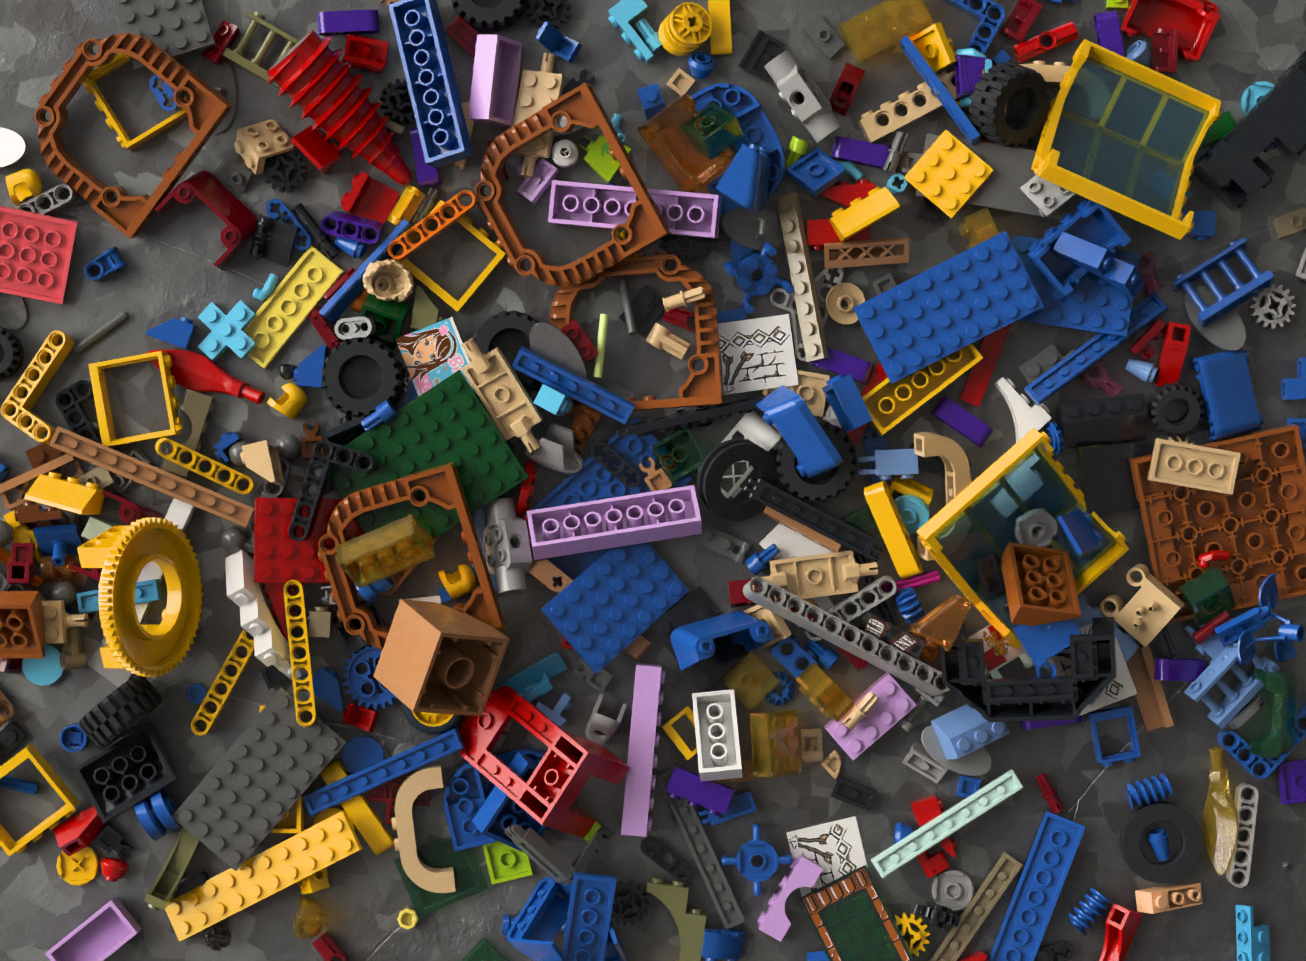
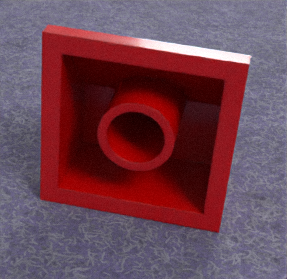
M310 125L295 135L291 141L326 175L343 158L339 154L342 150L337 151L338 146L334 142L329 144L327 141H324L326 134L320 128L312 131L313 127Z

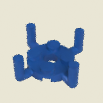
M769 241L764 243L760 253L751 254V256L743 258L738 264L724 263V269L730 276L736 277L739 287L745 292L741 305L748 314L754 312V307L750 303L752 296L767 295L774 285L782 286L788 294L794 291V287L787 279L778 277V269L775 263L768 257V255H776L777 250ZM755 270L762 271V274L758 279L751 278V275Z
M754 822L752 824L753 840L742 844L736 857H729L727 854H723L721 862L723 865H737L741 875L753 882L754 895L759 897L762 894V882L768 880L776 872L778 865L791 864L793 858L790 853L778 856L772 844L761 839L760 824ZM755 855L762 856V865L754 866L751 863L752 857Z

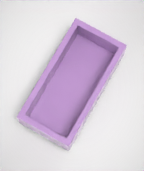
M477 35L468 119L490 126L512 127L523 43L500 35Z
M886 672L829 721L824 728L848 756L855 760L917 705L893 677ZM869 692H873L878 697L877 703L868 711L867 717H863L853 730H850L842 720L854 709V705H858Z
M114 897L45 954L51 961H104L141 931L142 928L120 900Z

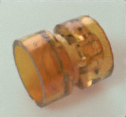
M66 554L65 564L62 566L53 564V555L42 556L41 574L44 583L58 582L59 579L62 581L76 580L77 571L70 568L71 564L76 563L73 554Z

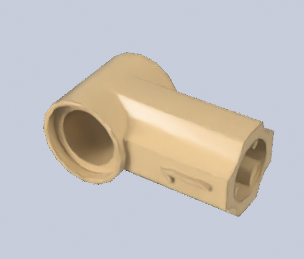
M658 323L654 324L645 340L650 345L659 350L663 349L682 360L690 346L685 340L673 335L670 330Z

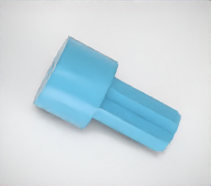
M641 18L635 23L636 28L645 39V45L652 54L663 47L659 40L658 32L655 33L645 18Z

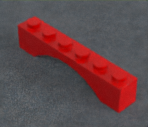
M1113 903L1106 920L1105 942L1099 961L1125 960L1143 917L1142 914L1126 906Z

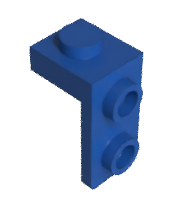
M545 21L543 26L539 28L536 40L549 52L571 64L582 47L579 42L564 36L548 21Z

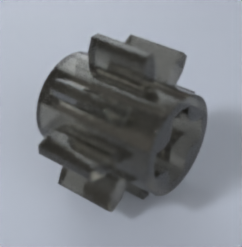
M215 924V928L210 927L205 933L207 946L211 947V950L221 951L222 947L226 948L231 942L229 928H225V925Z

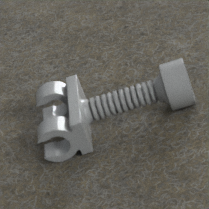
M913 687V690L921 695L917 703H915L917 706L908 713L907 717L902 718L896 724L910 733L914 727L912 720L915 719L916 715L924 707L923 705L929 701L933 705L938 706L946 693L931 698L922 690Z

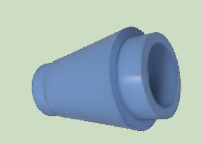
M1130 358L1125 370L1145 383L1146 381L1152 383L1158 367L1153 366L1154 363Z

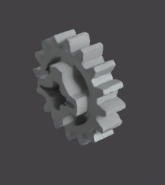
M1273 283L1269 286V289L1267 287L1257 293L1256 297L1250 298L1254 302L1253 305L1249 306L1250 309H1254L1250 316L1257 317L1256 324L1262 321L1263 328L1270 324V329H1275L1276 324L1280 328L1284 326L1283 321L1286 323L1291 321L1288 316L1295 315L1291 308L1296 307V304L1291 303V300L1295 297L1287 295L1290 291L1289 289L1283 291V285L1280 284L1275 288ZM1274 293L1279 294L1282 298L1275 297ZM1261 298H1262V299H1263V303H1262L1261 307H1259V303H1260V300H1261ZM1271 303L1276 304V307H1274L1273 309H1269V305H1271ZM1285 305V312L1282 314V309ZM1263 314L1269 315L1273 320L1265 318Z

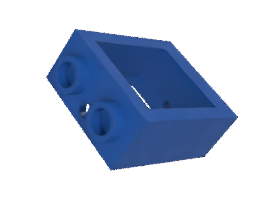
M840 374L826 381L827 386L822 389L843 432L846 433L873 420L851 374L845 377L843 374Z
M1125 705L1087 713L1097 763L1103 764V766L1115 765V761L1133 762L1136 761V757L1141 756L1132 706ZM1125 717L1131 750L1102 755L1096 722Z

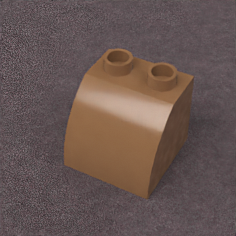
M400 599L373 677L413 712L482 716L510 639L490 625L456 609L435 602Z

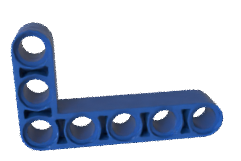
M942 0L980 21L965 49L975 47L979 52L985 54L1005 17L1004 8L992 0ZM978 1L981 5V9H973L971 7V2ZM989 12H998L999 19L993 20L990 18ZM986 29L989 32V38H982L979 31Z
M1306 702L1258 753L1237 733L1226 729L1218 733L1217 743L1251 776L1257 779H1265L1306 737V725L1303 728L1298 727L1299 719L1304 717L1306 720ZM1290 733L1292 739L1289 743L1285 744L1283 740L1284 735ZM1231 734L1233 738L1231 744L1225 745V736ZM1276 748L1277 756L1271 759L1269 752L1271 749ZM1246 749L1248 755L1245 759L1241 760L1239 753L1241 750ZM1261 763L1263 770L1261 773L1256 774L1255 766Z

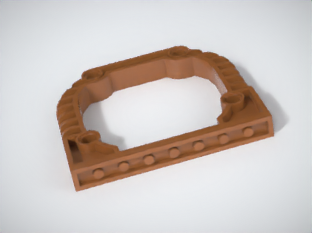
M120 33L104 39H88L78 45L74 51L75 56L73 59L67 61L63 66V73L52 81L50 85L52 88L48 94L46 93L40 98L38 102L40 105L34 113L36 123L40 125L38 138H40V151L46 165L65 184L92 204L91 208L131 239L138 237L156 212L155 208L171 192L234 105L198 75L188 71L153 41L137 34ZM95 44H97L99 47V52L97 55L93 52V46ZM117 53L127 54L139 60L174 89L173 99L177 106L186 108L189 128L196 134L186 149L176 155L174 158L175 164L163 173V180L151 196L149 194L128 195L127 190L120 185L107 187L72 158L66 151L60 134L68 121L66 109L68 103L93 68L109 64ZM186 91L190 94L189 102L184 100V93ZM47 111L51 114L50 121L45 117ZM113 191L116 192L118 196L116 202L112 199Z
M583 83L544 106L542 110L504 131L493 140L484 154L480 171L481 181L475 186V195L478 199L477 205L482 213L485 212L489 228L496 232L500 248L502 250L505 249L509 256L507 257L509 265L515 268L522 276L533 275L538 280L553 286L567 287L577 285L671 234L590 83ZM563 116L567 118V125L564 128L559 124V120ZM576 125L585 126L590 129L600 127L611 147L609 152L615 161L618 160L621 166L619 168L621 175L624 179L629 180L639 200L632 204L626 223L618 224L613 228L612 240L573 263L563 266L550 265L540 251L527 247L503 202L506 197V186L501 177V172L506 161L515 152L552 130L568 133ZM487 185L491 188V194L488 197L484 194V188ZM623 228L629 233L626 240L620 237V232ZM527 259L532 264L529 271L524 268V262Z
M667 251L654 252V256H646V253H636L634 257L625 258L580 284L560 287L551 306L550 323L562 329L573 321L575 304L582 292L598 289L607 278L657 274L659 278L668 283H683L688 291L703 287L706 298L693 302L697 354L690 357L688 361V369L691 374L679 389V398L656 400V396L643 397V401H635V398L624 399L635 404L633 411L725 404L715 294L707 280L694 269L685 266L679 257L667 254ZM675 260L677 263L676 269L669 271L667 264ZM701 359L705 365L701 371H697L695 363ZM573 398L571 401L574 403L573 407L564 416L577 415L584 403Z
M455 462L358 490L345 497L336 506L328 522L327 532L319 539L318 557L321 563L324 562L326 568L324 575L327 583H330L332 587L331 597L333 602L337 603L339 609L337 611L340 623L344 624L349 634H360L367 643L382 650L390 629L378 625L373 612L367 606L359 603L344 556L350 543L346 528L354 517L364 512L410 500L417 507H422L430 501L447 510L457 509L463 531H461L464 544H468V559L471 564L474 563L480 586L475 588L467 604L457 603L452 608L468 614L495 629L503 627L505 623ZM423 490L426 494V498L419 499L416 495V491ZM327 538L335 541V547L327 545ZM352 619L360 620L361 627H355Z

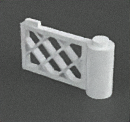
M752 409V412L745 414L722 441L731 440L734 433L738 430L744 435L745 440L749 439L769 452L771 449L776 450L779 447L782 435L774 427L768 426L765 420ZM739 461L746 462L747 471L744 474L735 475L733 464L732 475H724L722 477L733 478V487L729 492H726L721 487V492L726 498L730 496L735 498L742 490L740 484L754 469L752 465L749 467V461ZM735 477H741V478L735 483Z

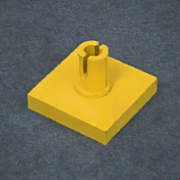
M941 22L935 23L909 38L934 73L956 62L952 51L955 45L949 44L953 40L947 38Z

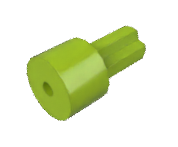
M792 136L788 146L791 152L787 159L786 169L800 160L801 155H806L810 142Z

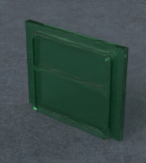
M451 835L417 849V853L421 861L429 867H453L456 892L435 893L419 887L405 873L401 858L394 859L418 918L488 889L472 848L454 851Z

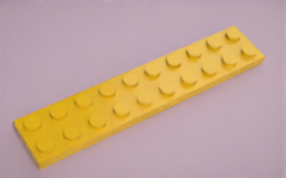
M342 811L246 860L237 871L230 868L207 880L206 883L173 899L171 904L165 908V911L180 942L362 850V847L346 812Z

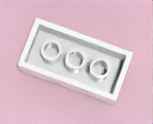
M734 689L692 693L700 782L743 778Z

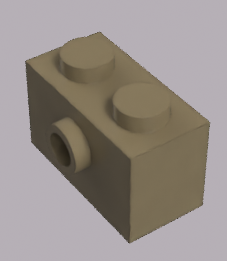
M317 606L309 611V614L306 616V624L309 627L308 637L330 638L333 636L334 610H329L330 606Z

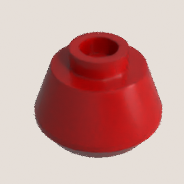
M105 857L101 860L102 874L105 875L106 880L117 882L129 870L128 862L114 857Z

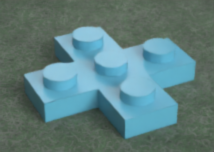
M241 300L227 315L211 302L198 316L211 330L210 334L198 347L214 362L228 347L244 360L258 345L243 331L257 314Z

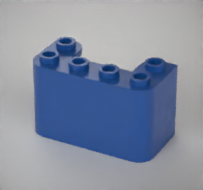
M1084 199L1081 201L1074 213L1066 214L1060 220L1062 222L1056 228L1051 227L1045 232V237L1040 242L1035 241L1028 247V257L1058 293L1067 296L1074 290L1072 283L1078 284L1080 282L1079 279L1088 271L1057 257L1054 253L1053 248L1062 231L1105 248L1109 253L1116 251L1114 247L1117 248L1120 245L1124 247L1131 241L1106 208L1092 200Z

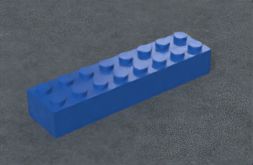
M401 0L389 4L426 164L436 169L474 156L437 0Z

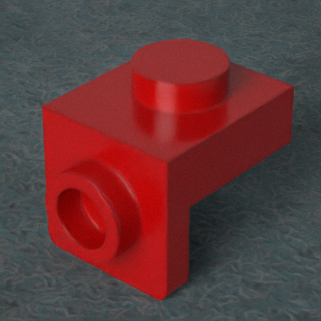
M349 703L344 711L342 723L373 733L380 713L372 709H366L365 706Z

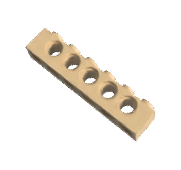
M944 71L937 75L953 99L956 100V87L951 82V79L955 77V72L952 71L947 74ZM923 82L917 86L918 90L912 93L908 90L898 96L899 100L893 103L889 100L879 106L880 110L874 113L870 110L862 114V119L858 124L867 141L875 143L944 106L933 94L927 83ZM922 97L925 105L922 107L917 106L914 103V98ZM896 107H904L906 109V115H897L895 111ZM879 116L887 118L888 124L886 126H880L877 123Z

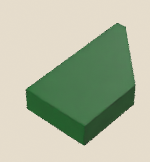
M1229 111L1221 114L1219 120L1211 124L1200 144L1201 147L1220 139L1236 126Z

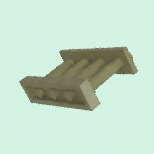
M247 11L245 15L252 21L237 47H233L232 50L226 47L222 55L268 82L269 75L265 69L261 68L263 65L261 62L277 35L288 41L278 60L299 40L264 21L266 17L254 11L252 14ZM261 25L270 30L254 59L251 58L249 61L243 57V52L257 27ZM275 82L271 83V85L280 89V87Z

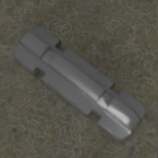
M434 187L429 188L427 197H424L417 210L418 213L412 219L414 224H417L429 215L435 204L434 200H437L440 195L439 190Z

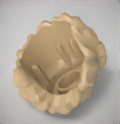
M395 259L371 262L363 274L364 288L367 289L369 294L375 295L379 300L402 302L413 293L414 284L410 271L405 269V265L398 263Z

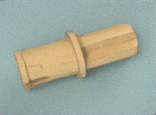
M698 287L686 292L682 290L679 294L663 298L662 300L665 310L669 311L681 306L688 307L690 303L705 299L706 294L703 287Z
M869 692L858 705H854V709L842 722L850 730H853L863 717H867L868 711L877 703L878 697L873 692Z

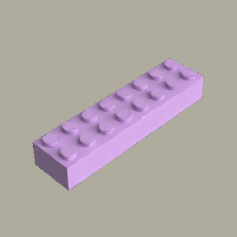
M552 180L548 223L613 229L618 224L626 223L632 204L639 199L632 187ZM648 189L671 232L669 235L718 239L722 196Z
M694 485L526 511L534 560L702 534V521Z
M636 662L627 765L630 769L626 773L621 835L646 837L647 831L651 832L652 816H648L649 810L653 811L654 795H650V790L655 789L656 774H652V768H657L658 754L654 753V747H659L660 735L656 732V726H661L662 713L658 711V705L663 704V691H660V684L665 682V670H661L662 666L660 664Z

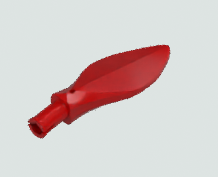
M160 349L146 352L167 351L172 359V367H170L171 376L173 375L175 382L184 388L199 392H217L237 398H246L258 405L264 401V392L249 387L250 384L230 375L214 361L202 354L180 349ZM159 360L150 361L160 370Z

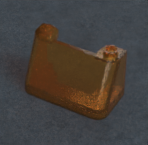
M685 93L640 125L638 131L683 192L697 193L729 167L734 159V154L729 147L718 146L712 138L699 133L695 129L694 123L697 119L694 114L696 102L690 95L687 96ZM700 123V127L702 129H705L702 123Z
M960 595L950 596L905 630L926 641L919 656L920 658L932 663L940 646L947 652L951 649L972 605L967 602L966 598Z

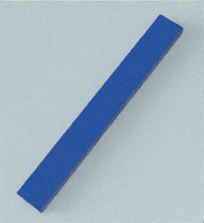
M1154 292L1131 309L1127 337L1098 333L1025 387L1024 391L1037 406L1166 312L1168 307Z
M454 728L306 794L302 798L310 816L463 749L465 746L457 728Z

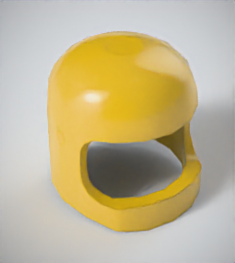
M23 169L6 176L9 196L16 207L23 204L26 198L40 195L43 190L41 178L33 169Z
M286 383L281 387L284 390V394L277 400L270 397L267 403L291 420H294L307 404L308 397L298 385Z
M466 564L458 565L459 570L453 573H447L444 569L438 571L439 577L452 600L473 592L477 587L474 571Z

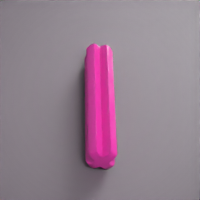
M935 570L896 581L897 589L895 593L903 588H917L940 581V574ZM892 583L881 585L884 591H890L893 587Z

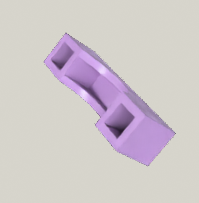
M802 854L798 858H793V862L789 865V868H791L787 876L783 875L778 884L780 886L778 893L772 894L768 901L770 905L766 912L762 911L757 920L759 930L780 942L791 926V921L785 913L787 897L797 888L813 887L823 871L821 865Z

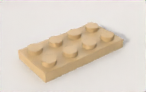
M1156 438L1148 480L1233 495L1241 453Z

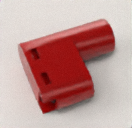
M926 850L917 856L928 878L950 867L943 850L931 856Z

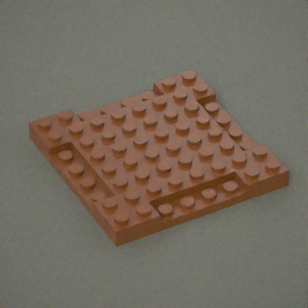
M1286 425L1199 445L1241 453L1233 495L1148 480L1153 454L1129 459L1136 498L1140 505L1153 576L1185 603L1167 624L1212 615L1202 609V601L1206 597L1197 592L1201 589L1217 597L1220 601L1219 610L1213 614L1259 605L1260 587L1271 574H1276L1278 600L1306 595V465L1298 425ZM1212 550L1229 551L1230 558L1228 561H1210L1208 568L1198 566L1199 560L1197 559L1200 554ZM1213 601L1207 603V607L1210 609L1215 606Z

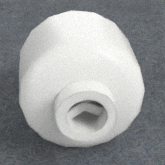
M560 140L552 147V160L557 166L570 168L578 161V148L572 141Z

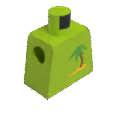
M600 135L596 142L584 136L579 144V147L588 152L584 161L608 184L621 166L618 160L615 161L609 152L611 147L605 136ZM624 145L627 153L630 155L631 149Z

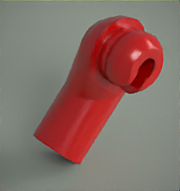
M1212 550L1200 554L1197 559L1199 560L1198 566L1208 568L1210 561H1228L1230 554L1227 550Z

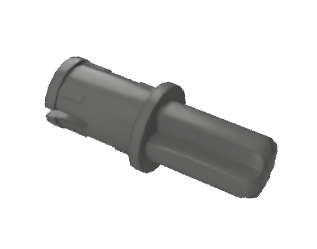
M901 131L896 133L891 149H888L889 154L882 170L892 174L896 173L900 158L904 156L903 150L908 134Z

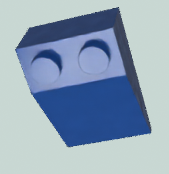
M1081 509L1057 517L1060 527L1080 560L1103 548L1101 542L1104 540L1098 530L1094 532L1090 524L1093 521L1087 512L1083 514Z

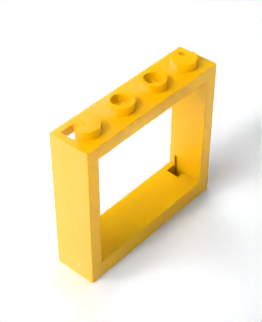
M118 54L109 64L92 70L86 78L84 85L88 93H93L97 100L94 103L99 111H104L108 118L105 121L110 129H115L118 133L117 141L121 144L122 148L126 147L131 151L186 118L188 114L186 108H181L182 110L131 140L96 83L102 77L131 60L127 54ZM184 95V100L186 102H189L186 96Z
M440 200V202L435 206V208L430 213L435 211L445 202ZM448 208L445 210V212L451 217L455 215V210L453 208ZM466 215L457 222L497 255L459 301L454 299L408 259L398 261V263L405 265V269H408L413 276L458 313H460L507 256L504 250L500 248L498 242H491L488 239L490 235L481 227L478 230L471 225L473 221ZM431 220V221L428 222L427 228L430 226V224H431L434 220ZM413 233L410 236V242L415 244L421 235ZM403 246L395 254V256H400L403 254Z
M157 351L88 364L102 445L114 447L182 434L183 422L181 417L178 416L177 410L179 409V400L174 393L176 382L174 376H171L170 370L172 359L167 351ZM159 360L170 429L116 439L104 369Z
M32 743L0 766V779L29 758L66 804L16 842L0 824V846L8 856L15 852L19 854L28 847L26 844L29 841L36 842L44 835L42 832L45 829L49 828V830L55 828L60 823V818L63 816L68 818L76 811L75 807L79 803L78 799Z

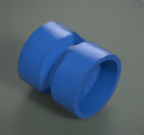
M380 564L368 571L369 575L363 574L354 581L357 590L368 603L378 598L380 592L385 593L394 586L391 577Z
M79 722L65 727L59 737L62 747L70 752L80 751L88 747L92 742L80 728Z

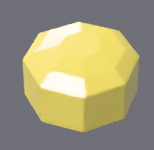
M409 907L401 910L397 918L400 927L407 930L415 927L419 919L416 910Z

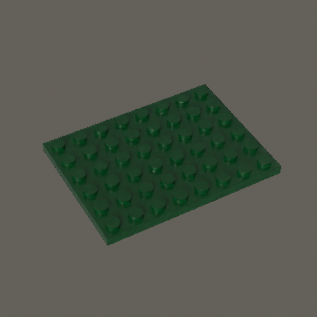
M458 370L396 411L398 416L385 423L383 421L370 431L364 432L345 445L346 447L373 455L377 460V467L373 472H360L334 463L330 474L332 483L344 499L358 490L455 462L471 515L529 478L524 467L461 370ZM348 451L343 452L341 455L344 463L350 459ZM368 457L361 461L364 469L370 466V459ZM423 490L416 491V495L419 499L426 498V494ZM410 500L401 501L364 512L355 517L388 569L460 523L456 508L447 510L430 501L422 507L414 506Z

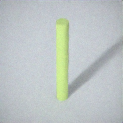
M600 314L597 351L599 354L595 358L593 376L597 378H602L608 314Z

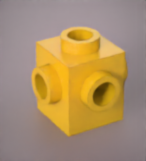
M326 868L297 882L302 895L330 887Z

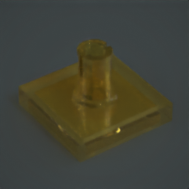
M750 651L721 679L730 690L734 689V694L748 710L754 708L781 682L754 651Z

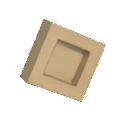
M678 68L666 86L683 98L696 80Z

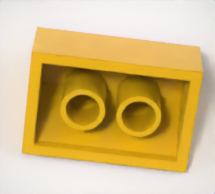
M878 186L868 192L869 196L862 200L859 197L850 202L851 207L843 210L841 207L831 213L833 217L830 218L829 222L841 242L897 211L900 205L886 187L880 189Z
M49 471L48 475H39L24 498L81 515H100L105 495H103L104 489L99 488V484L92 482L82 484L80 483L81 479L74 477L64 479L61 478L62 474Z

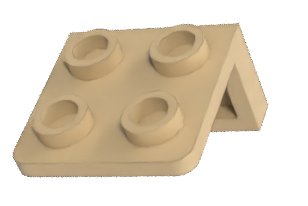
M270 119L238 129L234 147L236 152L245 160L247 167L251 168L255 175L263 173L266 158L291 151L294 144L277 121Z

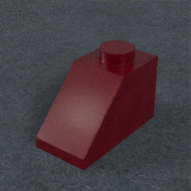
M846 62L829 100L833 111L844 116L846 115L865 70Z

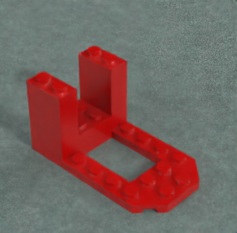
M507 685L490 692L482 716L467 715L460 726V736L463 737V744L465 746L461 749V756L541 825L582 838L586 837L596 820L574 801L590 776L619 785L630 769L625 762L604 745L563 730L521 694ZM512 717L549 747L528 781H525L491 752Z

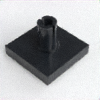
M346 415V422L341 417L339 419V426L325 432L328 441L345 446L366 432L361 424V421L365 419L364 415L353 420L351 416Z

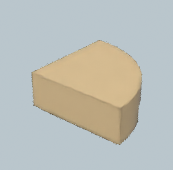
M834 749L820 764L836 779L840 773L841 759L838 752Z

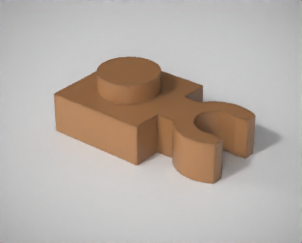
M651 457L648 458L651 462L649 468H644L642 463L639 464L641 471L649 475L644 480L651 491L665 490L673 486L662 468L657 471L655 470V462Z

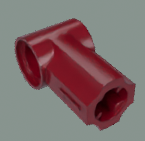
M680 307L669 311L665 310L662 321L686 329L691 333H696V328L694 329L689 326V321L695 318V313Z
M325 932L312 943L325 961H334L335 957H339L343 961H350L348 954L340 949L328 932Z

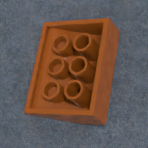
M1009 542L1000 560L1011 623L1035 626L1080 618L1081 611L1069 551Z
M0 591V658L44 659V613L39 591Z

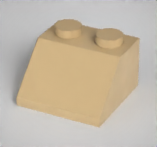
M264 440L242 446L241 460L244 465L246 464L247 468L271 483L285 486L276 444Z

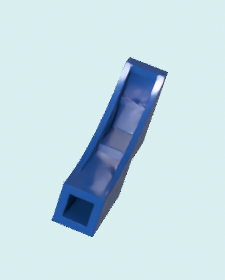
M1062 231L1053 248L1057 257L1099 276L1131 298H1135L1136 294L1141 292L1144 279L1134 265L1112 257L1105 248Z

